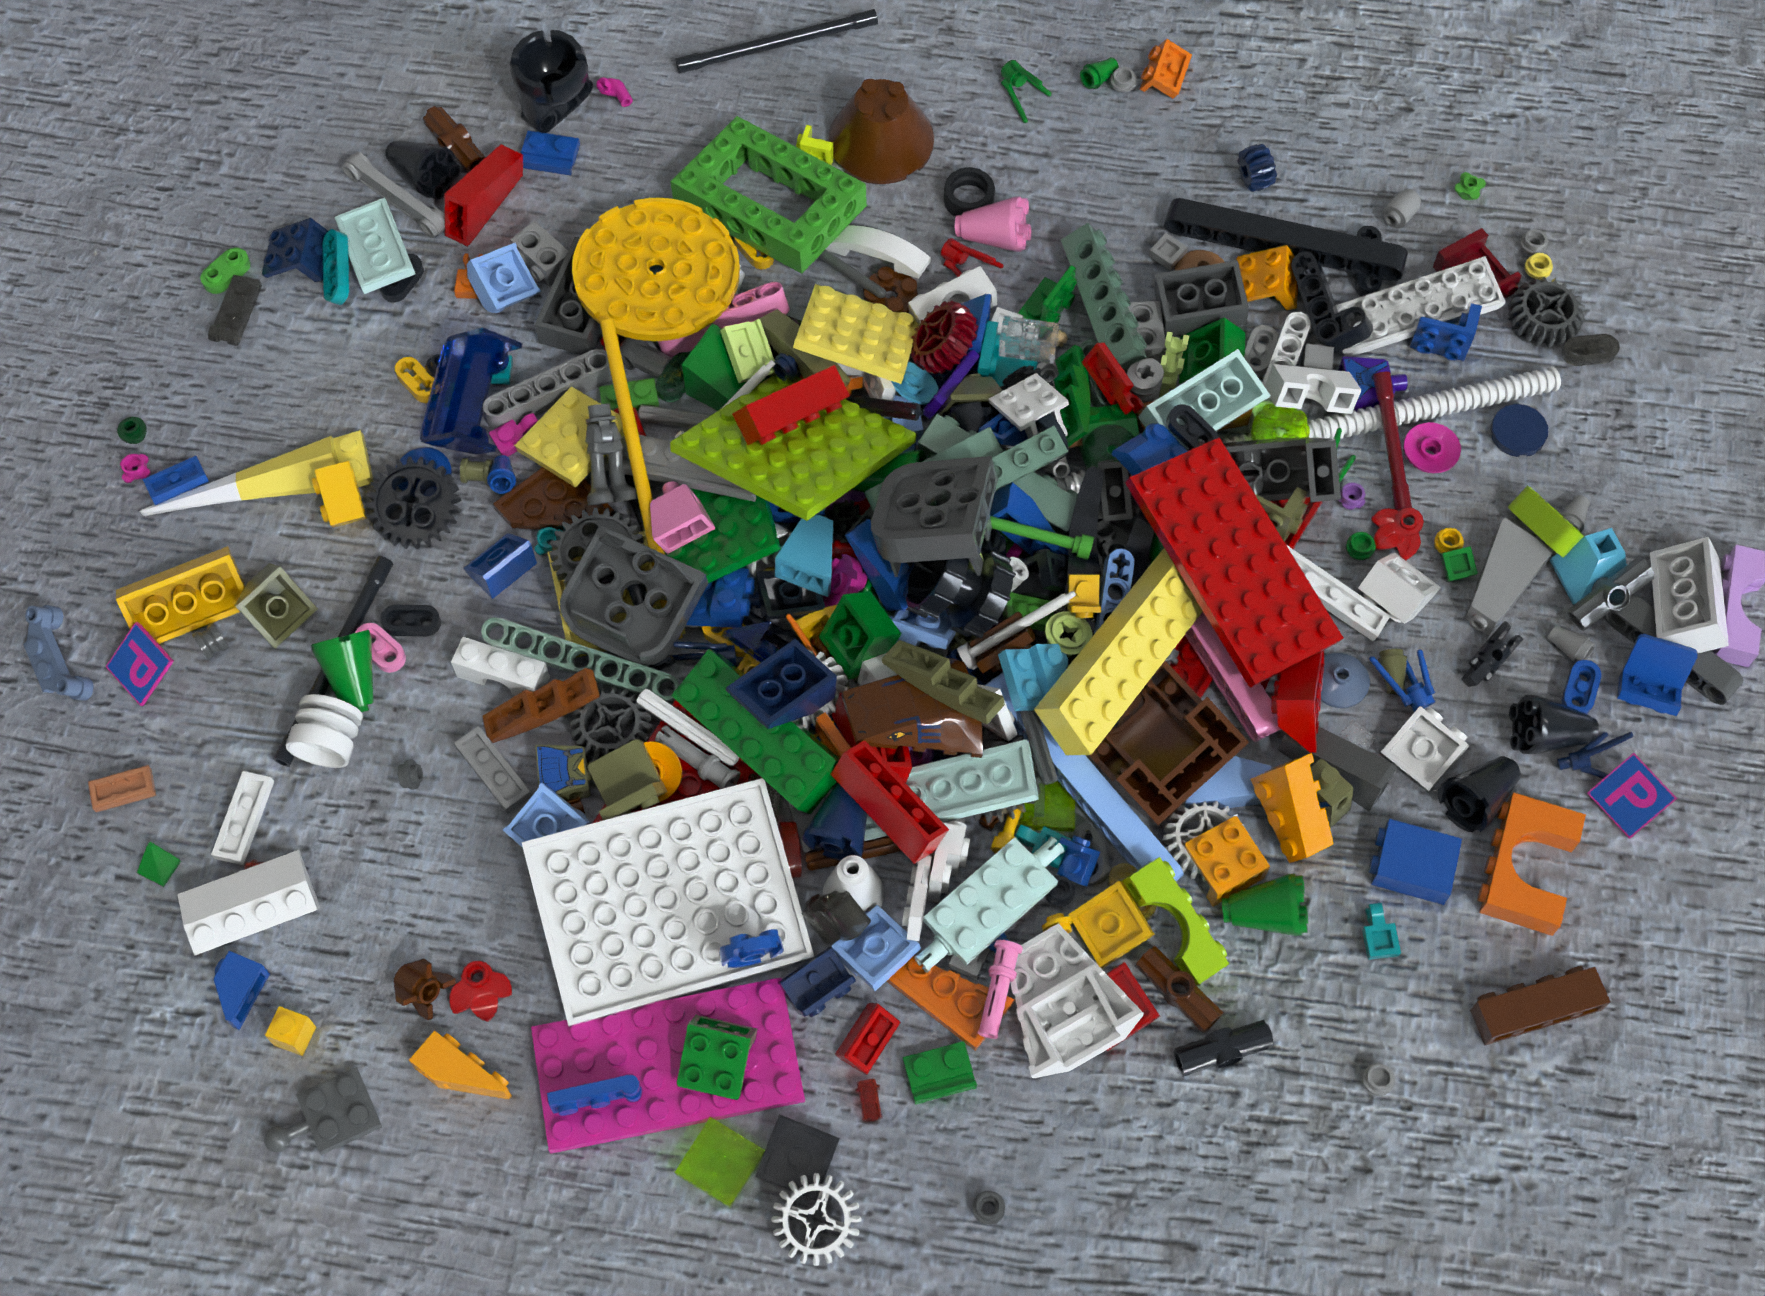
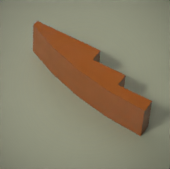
M584 668L564 681L554 679L534 692L524 690L482 716L487 737L492 743L522 734L554 721L599 698L600 695L594 671Z

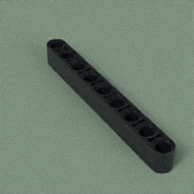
M1176 198L1171 201L1164 222V228L1175 235L1253 252L1287 245L1295 256L1304 251L1312 253L1322 267L1354 274L1358 273L1386 281H1398L1402 278L1408 257L1406 248L1397 244L1183 198Z

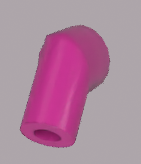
M605 77L598 79L596 87L603 95L617 97L622 107L631 105L633 99L622 81Z

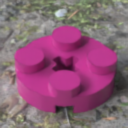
M843 554L842 559L834 558L832 560L831 592L828 597L822 595L825 608L837 605L843 594L858 593L859 590L864 588L867 582V575L862 572V565L858 559Z

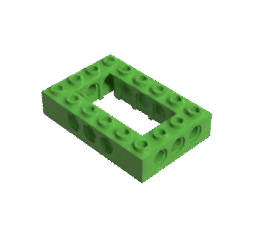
M738 116L670 181L673 199L685 201L702 208L703 213L713 219L717 218L726 227L730 235L801 274L867 206L866 183ZM748 159L749 167L753 171H760L773 178L777 184L780 182L795 190L796 194H803L815 202L794 223L727 187L723 183L731 175L735 176L738 173L737 169Z

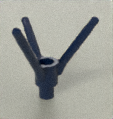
M1603 732L1597 736L1595 741L1589 742L1583 748L1576 752L1568 753L1567 757L1558 758L1559 770L1571 768L1572 771L1580 769V772L1604 779L1608 774L1592 768L1590 757L1625 742L1633 737V733H1626L1597 746L1608 737V733Z

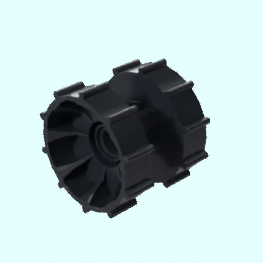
M993 550L990 553L981 551L984 563L980 576H977L974 569L968 567L969 558L913 562L912 567L908 569L909 575L906 589L903 592L908 604L906 610L924 618H927L929 615L938 619L940 613L950 605L947 611L952 624L950 629L969 638L974 635L982 639L984 633L990 630L994 624H998V619L1004 611L1007 602L1011 600L1010 593L1013 578L1016 576L1010 565L1011 559Z

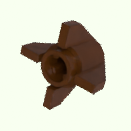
M426 959L409 962L400 967L394 977L396 1002L402 1006L412 1003L421 1017L426 1020L433 1019V1005L431 1002L439 995L440 988L445 989L456 984V978L448 973L432 971V963Z

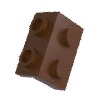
M1020 612L1014 613L984 633L982 639L977 637L972 640L970 647L972 648L1023 618V615ZM1030 626L1026 627L977 656V666L982 673L989 669L992 673L1002 668L998 656L999 653L1005 649H1029L1032 647L1031 642L1034 641L1036 635Z

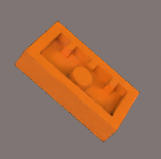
M1168 39L1164 40L1159 46L1155 45L1148 54L1149 64L1141 74L1143 81L1140 90L1145 92L1153 86L1174 99L1180 92L1192 54Z

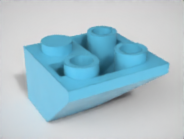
M1612 528L1583 537L1564 558L1556 554L1550 559L1573 605L1592 592V587L1598 579L1602 577L1610 578L1627 565L1625 551Z

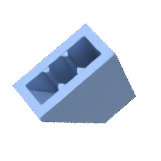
M1234 756L1185 801L1184 807L1189 809L1193 803L1201 806L1204 801L1207 802V806H1212L1213 802L1218 801V809H1223L1226 806L1235 808L1261 804L1254 792L1250 779L1270 770L1272 766Z

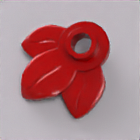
M1385 508L1372 516V522L1380 527L1374 535L1376 550L1397 547L1400 557L1405 561L1415 555L1421 545L1419 532L1424 524L1423 516L1418 510L1404 508L1397 511ZM1411 517L1415 522L1412 525H1406L1403 520Z
M472 961L464 967L461 981L451 989L450 1008L453 1014H458L471 1008L472 1012L479 1019L489 1022L497 1012L498 998H506L512 995L511 983L504 974L493 972L486 962ZM476 973L483 974L482 980L478 982L473 981L472 978Z

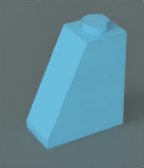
M817 514L808 521L801 518L775 557V577L828 597L831 592L833 520Z

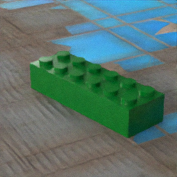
M708 649L671 696L797 810L811 814L836 784L837 781L832 777L831 773L840 758L797 720L770 729L762 725L726 691L727 686L744 674L723 655Z

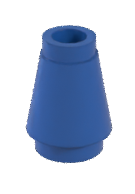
M499 455L494 459L487 477L489 487L498 494L508 493L516 484L511 461L505 455Z

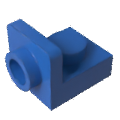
M1073 835L1072 840L1061 837L1059 843L1066 845L1067 849L1057 875L1087 886L1100 852L1089 847L1091 841Z

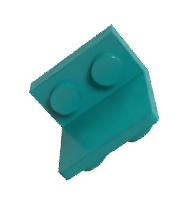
M987 321L978 365V374H981L982 377H992L1001 387L1004 385L1002 383L1003 380L1023 366L1028 367L1029 365L1034 366V370L1037 368L1041 348L1039 344L1002 339L1003 334H998L999 322Z

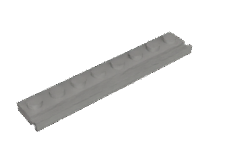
M639 435L649 480L663 483L674 481L679 486L687 484L692 489L753 502L756 501L755 494L671 452V441ZM623 436L620 439L624 447L622 449L623 470L625 475L633 476L625 437ZM606 455L604 457V468L609 471L608 457Z

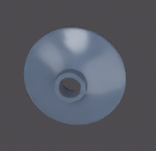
M1332 653L1325 655L1321 701L1335 708H1349L1360 703L1367 695L1370 686V678L1365 666L1358 659L1348 654ZM1337 673L1344 674L1347 678L1340 679Z

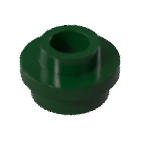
M138 417L125 418L117 428L120 439L129 444L140 443L144 440L147 432L146 424Z

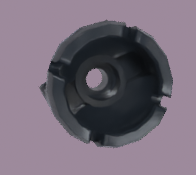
M550 30L551 42L546 40L544 31L533 32L524 37L513 49L510 61V72L522 109L521 118L541 133H548L590 95L593 88V83L589 80L588 64L584 49L573 36L560 30Z

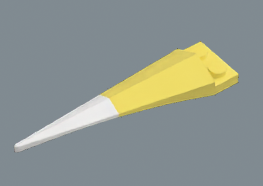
M359 430L336 438L332 436L326 437L180 494L158 505L154 504L144 508L139 512L144 516L241 500L315 493L312 478L316 477L315 469L345 461L352 463L358 488L369 485L374 480L364 435Z

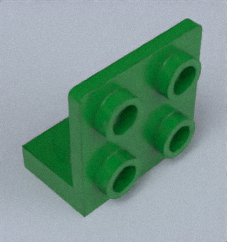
M1070 265L1058 283L1047 277L1043 278L1017 313L1023 316L1022 323L1034 322L1040 326L1038 334L1042 336L1050 328L1054 329L1060 320L1061 312L1064 308L1068 310L1075 299L1073 290L1077 283L1075 278L1076 267Z
M695 1015L687 1026L677 1086L738 1100L741 1096L749 1050L756 1040L758 1029Z

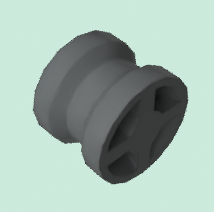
M214 623L208 625L207 630L204 632L192 634L207 660L211 659L218 650L224 651L229 648Z

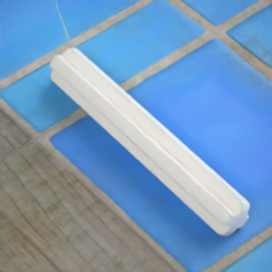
M645 689L639 694L637 703L710 754L718 756L720 761L729 767L734 766L738 762L740 757L712 732L649 689Z

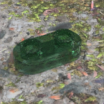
M690 352L676 354L657 379L656 390L661 400L675 402L686 392L682 364ZM670 388L675 389L674 391H671V392H668V391H667V390L670 389Z

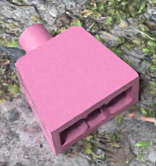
M674 481L665 483L662 487L663 495L652 500L650 503L652 536L654 541L667 554L715 529L701 501L687 484L679 486Z

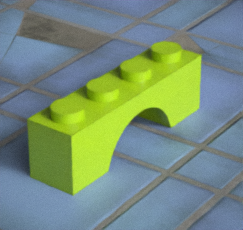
M1158 857L1124 878L1122 882L1139 907L1147 905L1158 906L1168 911L1176 919L1181 931V945L1174 958V962L1181 971L1187 972L1192 976L1195 985H1199L1229 965L1225 958L1227 957V952L1223 945L1217 940L1214 941L1208 931L1210 927L1206 919L1201 914L1197 915L1191 905V896L1186 889L1180 888L1173 878L1175 873L1170 864Z

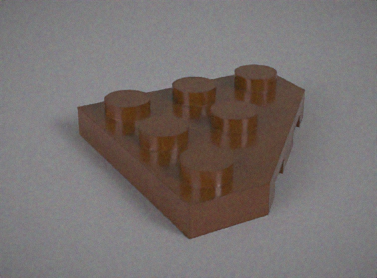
M543 467L493 503L494 509L512 528L540 530L552 527L556 530L564 531L562 522L571 525L573 523L571 515L581 519L582 510H585L590 516L593 515L594 508H597L599 515H603L606 508H609L610 516L613 517L615 514L614 509L608 503L587 505V495L591 491V485L585 479L577 487H574Z

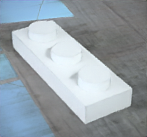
M242 771L211 853L214 859L244 865L274 784L272 777Z

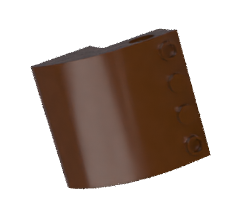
M1164 661L1120 717L1118 726H1113L1092 755L1086 756L1127 802L1158 826L1250 742L1208 697L1202 701L1176 671Z

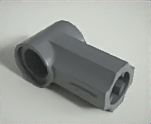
M626 337L620 345L625 369L634 370L637 368L659 380L666 379L673 365V358L650 347L647 341Z

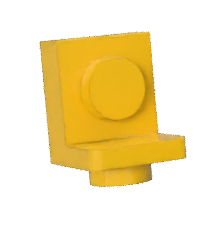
M1068 574V593L1074 590L1076 596L1067 603V610L1075 613L1076 618H1093V613H1101V606L1099 605V574Z

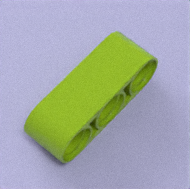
M1528 485L1508 505V509L1563 558L1584 537L1577 528Z

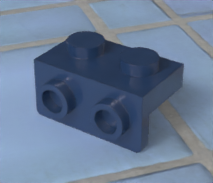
M828 947L783 978L778 984L799 1015L813 1017L826 1008L825 1003L833 997L838 999L846 995L852 989L850 985L856 982V979L847 972L833 948Z

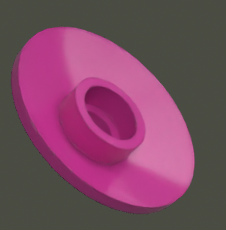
M1428 422L1416 425L1407 433L1403 444L1404 453L1408 461L1417 469L1427 473H1442L1450 470L1458 462L1461 454V445L1458 437L1452 430L1438 423Z

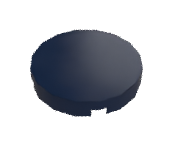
M1513 404L1503 407L1496 413L1490 425L1491 438L1494 444L1502 452L1510 456H1532L1542 449L1548 438V425L1545 418L1536 409L1527 405Z

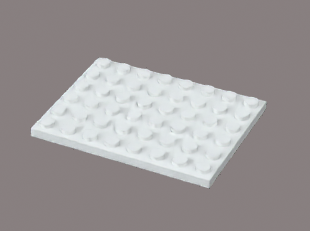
M763 778L521 842L569 1027L792 965L814 957L767 786ZM767 930H778L784 952L777 957L771 959L768 953L761 958V963L738 968H728V964L724 967L722 966L719 956L720 947L730 944L729 939L731 937L748 934V937L752 938L759 936L761 932Z

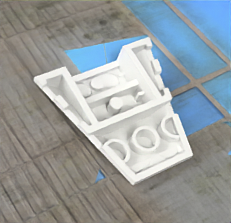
M1059 923L1021 945L1023 950L1021 954H1018L1014 970L1017 976L1010 983L1016 999V1011L1018 1020L1021 1022L1024 1036L1023 1043L1028 1054L1029 1070L1032 1078L1073 1070L1123 1041L1144 1015L1138 1006L1134 1004Z

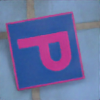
M135 622L106 665V668L140 706H144L174 660L139 622Z
M1635 753L1631 754L1587 792L1629 839L1678 799Z

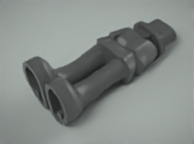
M610 403L588 406L589 419H586L587 431L585 442L588 444L587 454H589L591 462V491L587 495V505L638 499L636 488L628 485L625 480L622 449L624 447L620 441L622 436L616 423L611 422L616 420V417L611 415ZM606 454L609 463L610 490L607 486L603 455Z

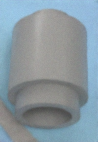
M1412 189L1398 192L1382 211L1385 222L1391 227L1403 228L1420 208L1421 198L1418 193Z

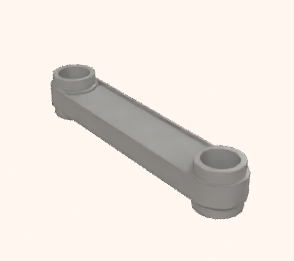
M356 152L344 161L341 168L349 179L354 182L361 181L385 198L389 203L416 221L427 236L434 238L445 230V215L443 212L435 207L431 210L376 170L362 153Z

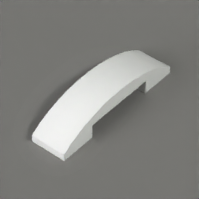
M848 225L826 248L827 251L846 256L850 250L892 262L894 263L895 272L918 279L931 262L930 256L908 241L888 232L864 226Z

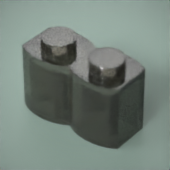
M833 891L825 895L816 894L805 903L806 909L801 913L824 943H833L840 939L843 941L852 940L858 937L871 922L870 918L848 891Z

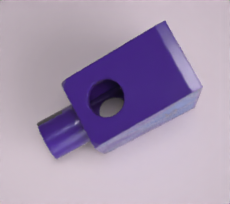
M1342 357L1338 371L1350 372L1361 388V393L1354 410L1357 412L1358 409L1362 408L1365 410L1367 407L1374 409V406L1379 405L1376 397L1373 375L1385 371L1391 374L1389 362L1385 359ZM1406 374L1391 375L1394 395L1396 391H1406L1408 386Z

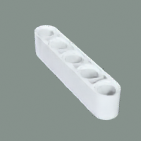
M1293 312L1286 318L1262 382L1264 387L1273 364L1297 366L1311 326L1310 319L1306 314ZM1270 397L1255 406L1248 424L1249 430L1255 433V435L1258 431L1265 433L1266 429L1273 430L1281 407H1276Z

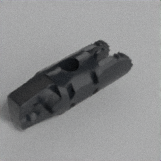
M1504 621L1469 661L1468 664L1471 667L1461 678L1468 687L1478 685L1483 679L1488 681L1523 641L1520 635L1512 637L1507 644L1502 641L1511 629V625L1507 621Z

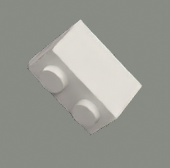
M1396 553L1378 560L1358 587V589L1364 592L1363 596L1365 599L1375 605H1381L1387 610L1386 613L1390 615L1391 619L1399 623L1403 622L1404 624L1414 619L1441 588Z

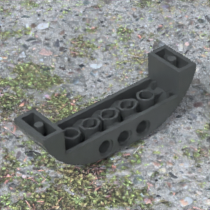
M1309 437L1276 438L1223 443L1253 492L1268 501L1290 499L1297 487L1308 492L1306 498L1310 497L1311 502L1341 500L1335 439ZM1117 458L1099 462L1098 468L1104 473L1101 491L1103 520L1133 519L1135 513H1139L1140 507L1125 484L1131 477L1130 472Z

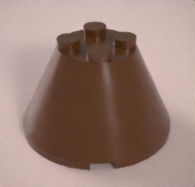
M886 79L864 80L862 86L833 120L828 137L829 142H833L834 161H837L844 168V172L860 181L872 184H891L907 179V175L917 169L920 171L926 165L934 146V132L927 116L904 90L902 83Z

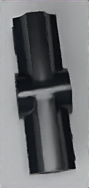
M1261 1020L1233 1030L1231 1027L1216 1030L1206 1035L1205 1039L1179 1046L1173 1052L1177 1067L1184 1077L1214 1066L1218 1069L1231 1066L1241 1061L1245 1056L1272 1048L1274 1042L1269 1025L1266 1024L1265 1020Z

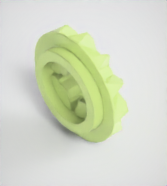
M1063 611L1054 614L1048 620L1044 635L1047 638V644H1059L1061 652L1071 657L1072 655L1079 654L1092 638V630L1084 618H1076L1075 613ZM1063 630H1065L1067 633H1073L1076 631V633L1072 637V641L1068 637L1064 639L1060 638L1064 632Z

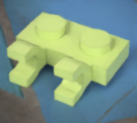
M1167 332L1166 352L1165 355H1162L1161 359L1164 374L1159 398L1167 394L1169 389L1176 388L1178 375L1183 370L1185 359H1182V354L1187 349L1188 335H1183V339L1180 340V338L1172 336L1173 332Z

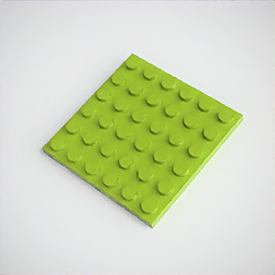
M775 374L758 384L751 393L738 397L670 442V451L808 521L915 444L916 433L879 414L871 413L865 408H859L858 404L844 399L841 401L843 407L829 414L822 410L819 412L820 418L806 425L801 420L797 422L799 428L785 435L780 430L774 433L776 436L774 440L764 445H760L759 441L747 445L732 413L752 402L803 380L797 376L793 380L782 381Z

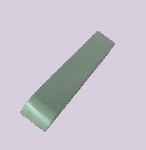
M490 618L482 625V637L491 646L545 662L547 666L572 674L588 668L594 671L596 682L611 687L614 686L620 690L626 689L629 693L639 695L645 689H649L669 704L675 701L671 695L662 696L658 692L660 685L664 682L674 684L675 690L678 688V680L671 674L501 618ZM497 626L503 627L504 634L500 639H490L489 633L492 628ZM522 636L532 637V644L527 649L518 648V640ZM551 645H558L561 647L559 656L553 659L546 657L547 648ZM580 654L589 656V663L583 668L574 666V659ZM613 663L618 666L616 675L613 677L602 675V669L606 664ZM638 672L645 674L646 682L642 686L635 687L630 684L632 675Z

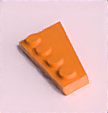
M914 955L886 982L976 1051L985 1040V1037L978 1034L989 988L979 983L975 984L960 977L959 974L953 971H946L935 965L927 973L922 969L923 964L921 966L917 964L914 959L916 955ZM1009 996L1006 997L1002 1017L1014 1004L1015 999Z

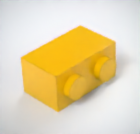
M345 461L315 469L316 477L312 478V483L316 495L321 494L324 505L320 506V511L324 523L329 522L330 526L334 528L367 519L351 462Z

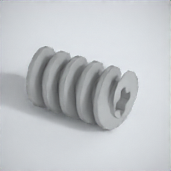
M1145 358L1132 364L1128 369L1127 376L1134 384L1130 392L1139 397L1143 403L1155 401L1159 398L1164 374L1162 365L1153 358Z

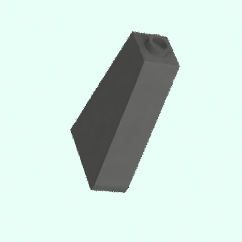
M1319 727L1318 734H1316L1317 751L1312 753L1314 762L1310 764V767L1318 760L1324 759L1331 767L1336 768L1339 774L1352 785V801L1370 812L1387 788L1398 766ZM1283 730L1281 731L1278 738L1282 741L1278 751L1291 760L1310 754L1309 751Z

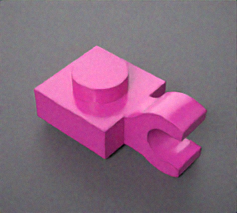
M534 413L526 415L518 425L512 419L490 431L489 436L500 454L508 457L517 452L514 445L536 424L538 419Z

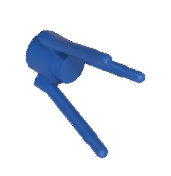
M1421 649L1417 650L1424 684L1423 682L1418 683L1407 660L1406 673L1412 686L1406 689L1407 695L1377 659L1371 656L1369 658L1370 662L1401 698L1405 707L1411 706L1413 712H1415L1419 706L1425 709L1435 703L1433 697L1435 691L1431 684L1426 661Z

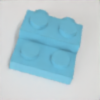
M1035 644L1029 649H1005L998 654L1014 711L1034 710L1068 666V657L1064 652H1061L1059 644Z

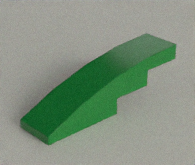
M1073 345L1055 360L1059 376L1053 380L1056 390L1069 402L1068 406L1060 410L1063 424L1068 433L1066 439L1069 447L1088 433L1090 421L1088 371L1082 363L1084 360L1083 349L1076 345Z

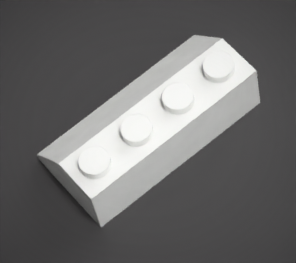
M1709 537L1650 552L1651 568L1655 573L1652 585L1657 638L1694 648L1698 653L1729 646L1720 559Z
M299 850L177 894L183 926L194 956L320 908Z

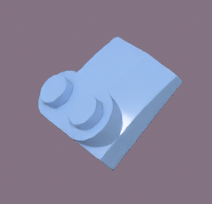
M516 243L474 258L466 264L467 276L482 306L491 313H500L505 308L541 292L522 259Z
M540 783L538 790L503 831L522 847L521 842L590 824V821L582 811L575 809L547 785Z

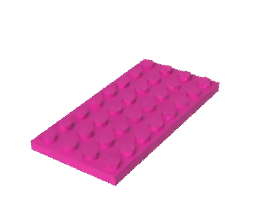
M782 978L659 1001L570 1027L567 1020L532 1026L538 1080L550 1154L804 1103L805 1096L785 993L778 984ZM695 1015L758 1029L756 1040L749 1050L741 1096L738 1100L677 1086L687 1026ZM625 1075L636 1076L642 1088V1096L636 1102H629L625 1098L610 1101V1105L606 1107L591 1108V1105L578 1108V1112L566 1116H561L559 1113L553 1114L547 1096L549 1092Z

